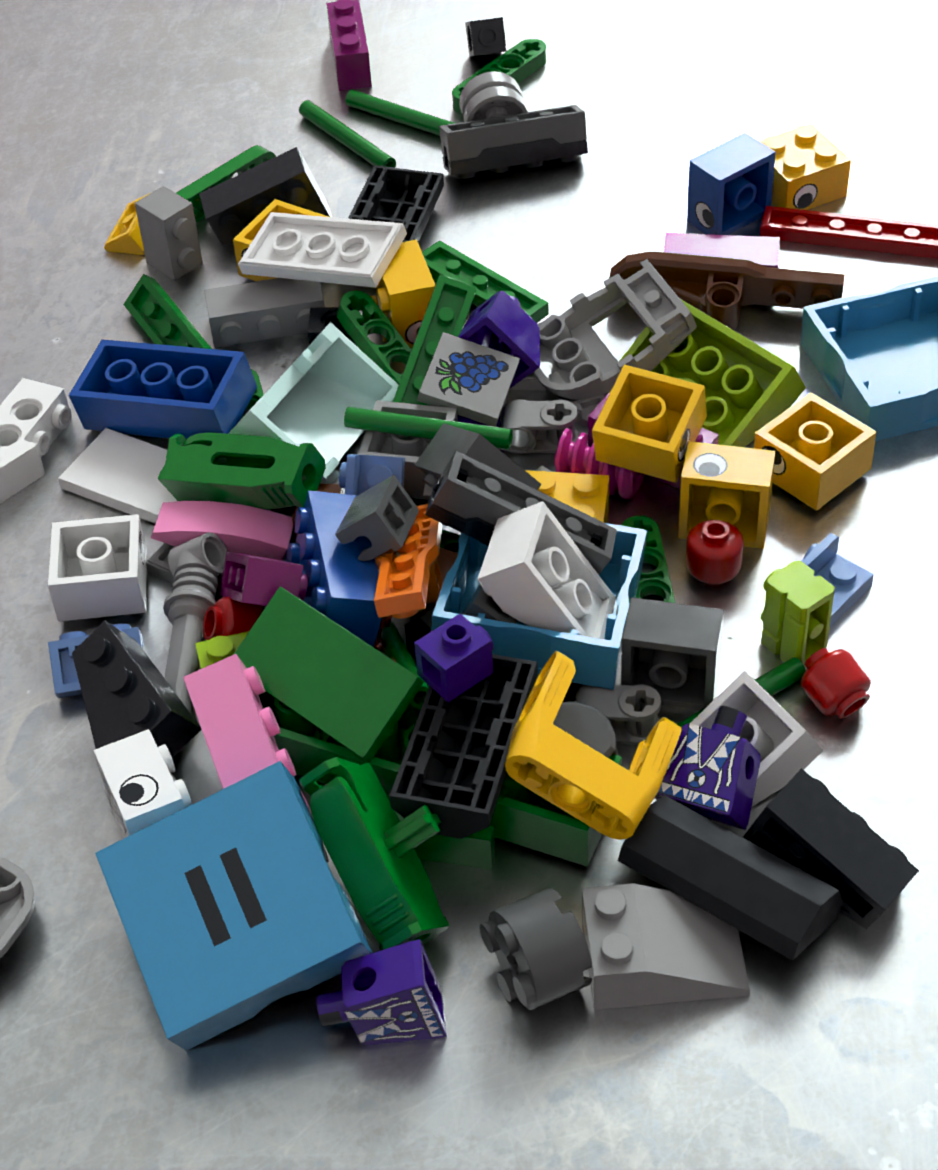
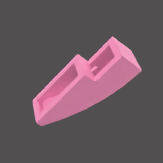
M215 501L163 502L151 538L176 547L209 532L216 534L224 542L228 552L282 560L288 548L293 521L292 517L241 504Z

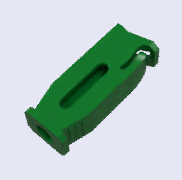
M198 433L187 439L182 434H174L169 438L165 465L158 476V480L177 501H215L241 504L272 511V509L292 506L297 508L304 507L308 490L317 491L325 472L326 464L324 457L313 443H302L300 446H296L273 437L225 433Z
M334 757L324 761L299 779L303 790L311 796L310 807L315 827L355 908L380 944V950L419 939L422 945L447 930L450 925L446 917H443L430 879L414 850L440 832L438 824L441 821L438 815L432 814L428 806L424 805L400 821L395 811L391 808L390 801L370 763L359 765ZM328 772L339 776L324 786L318 785L316 782Z

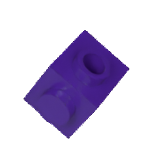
M461 613L414 642L417 675L447 702H450L493 673L492 650L494 645L490 635L483 627L479 625L474 626Z

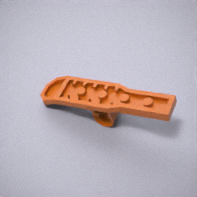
M428 504L417 506L419 512L402 548L396 552L390 549L374 558L379 569L374 597L378 618L391 615L397 619L407 618L415 615L419 610L426 609V605L436 603L443 585L437 561L440 552L443 524L425 515Z

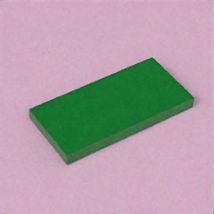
M281 586L234 653L238 655L246 668L252 666L256 668L265 691L368 762H371L425 682Z

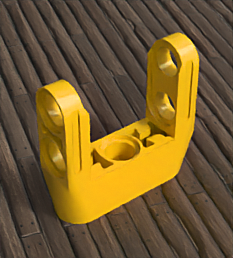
M555 651L536 679L513 729L505 762L506 771L512 779L601 834L613 839H627L634 834L658 793L682 729L666 717H662L655 724L647 738L638 744L628 770L553 724L576 673L574 661L559 651Z

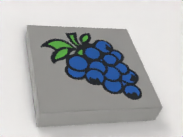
M443 332L419 391L417 401L431 406L457 408V415L496 427L520 358Z

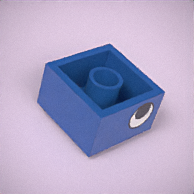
M745 132L689 160L687 222L704 234L730 235L762 218L765 207L771 206L775 151Z

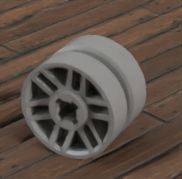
M486 72L474 77L465 85L460 95L459 104L464 122L528 112L518 83L511 76L502 72Z

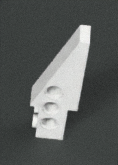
M22 378L0 405V504L44 476L45 471L41 457L48 452L50 445L61 431L67 428L72 419L71 409L68 405L64 388Z

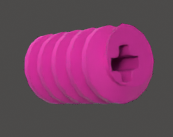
M566 428L563 431L554 458L556 472L609 475V495H614L619 491L621 498L629 500L636 494L645 474L596 461L594 442L591 447L588 446V434L582 432L576 442H572V429Z

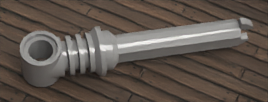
M209 532L172 548L168 555V564L174 579L172 594L166 597L163 609L173 628L164 678L190 713L192 712L193 704L183 677L198 671L199 660L195 643L202 641L203 621L207 609L211 605L215 606L217 581L219 575L223 574L226 551H228L224 542L216 534ZM187 744L179 752H182Z

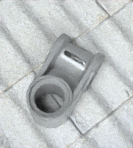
M518 399L507 403L504 407L501 428L512 429L513 438L510 450L506 451L514 454H555L558 445V434L562 435L566 428L572 429V442H576L579 437V432L575 429L574 424L578 418L577 407L572 402L561 399L553 401ZM560 411L563 412V419L561 421L559 417Z
M581 684L577 688L575 702L595 707L606 716L615 732L617 744L638 746L640 742L647 738L655 724L660 720L657 714L661 709V697L657 690L650 686L615 684L614 690ZM640 698L644 699L643 710H640ZM638 722H641V734L637 733Z

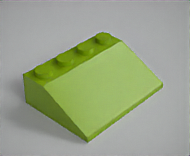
M680 299L692 313L697 328L651 372L705 385L707 417L702 428L719 434L718 445L746 447L755 440V432L790 408L806 387L792 364ZM647 326L620 360L629 354L635 357L650 345L649 339L653 336V333Z

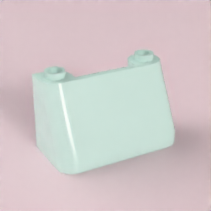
M330 322L228 434L273 437L296 446H300L302 443H313L324 457L326 469L320 483L333 484L339 477V472L335 469L340 463L339 460L364 431L344 426V416L347 407L373 410L376 400L392 402L399 385Z

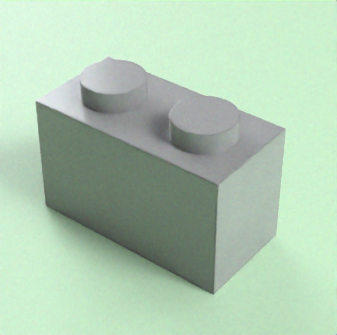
M164 186L135 202L146 262L176 281L203 264L193 204Z

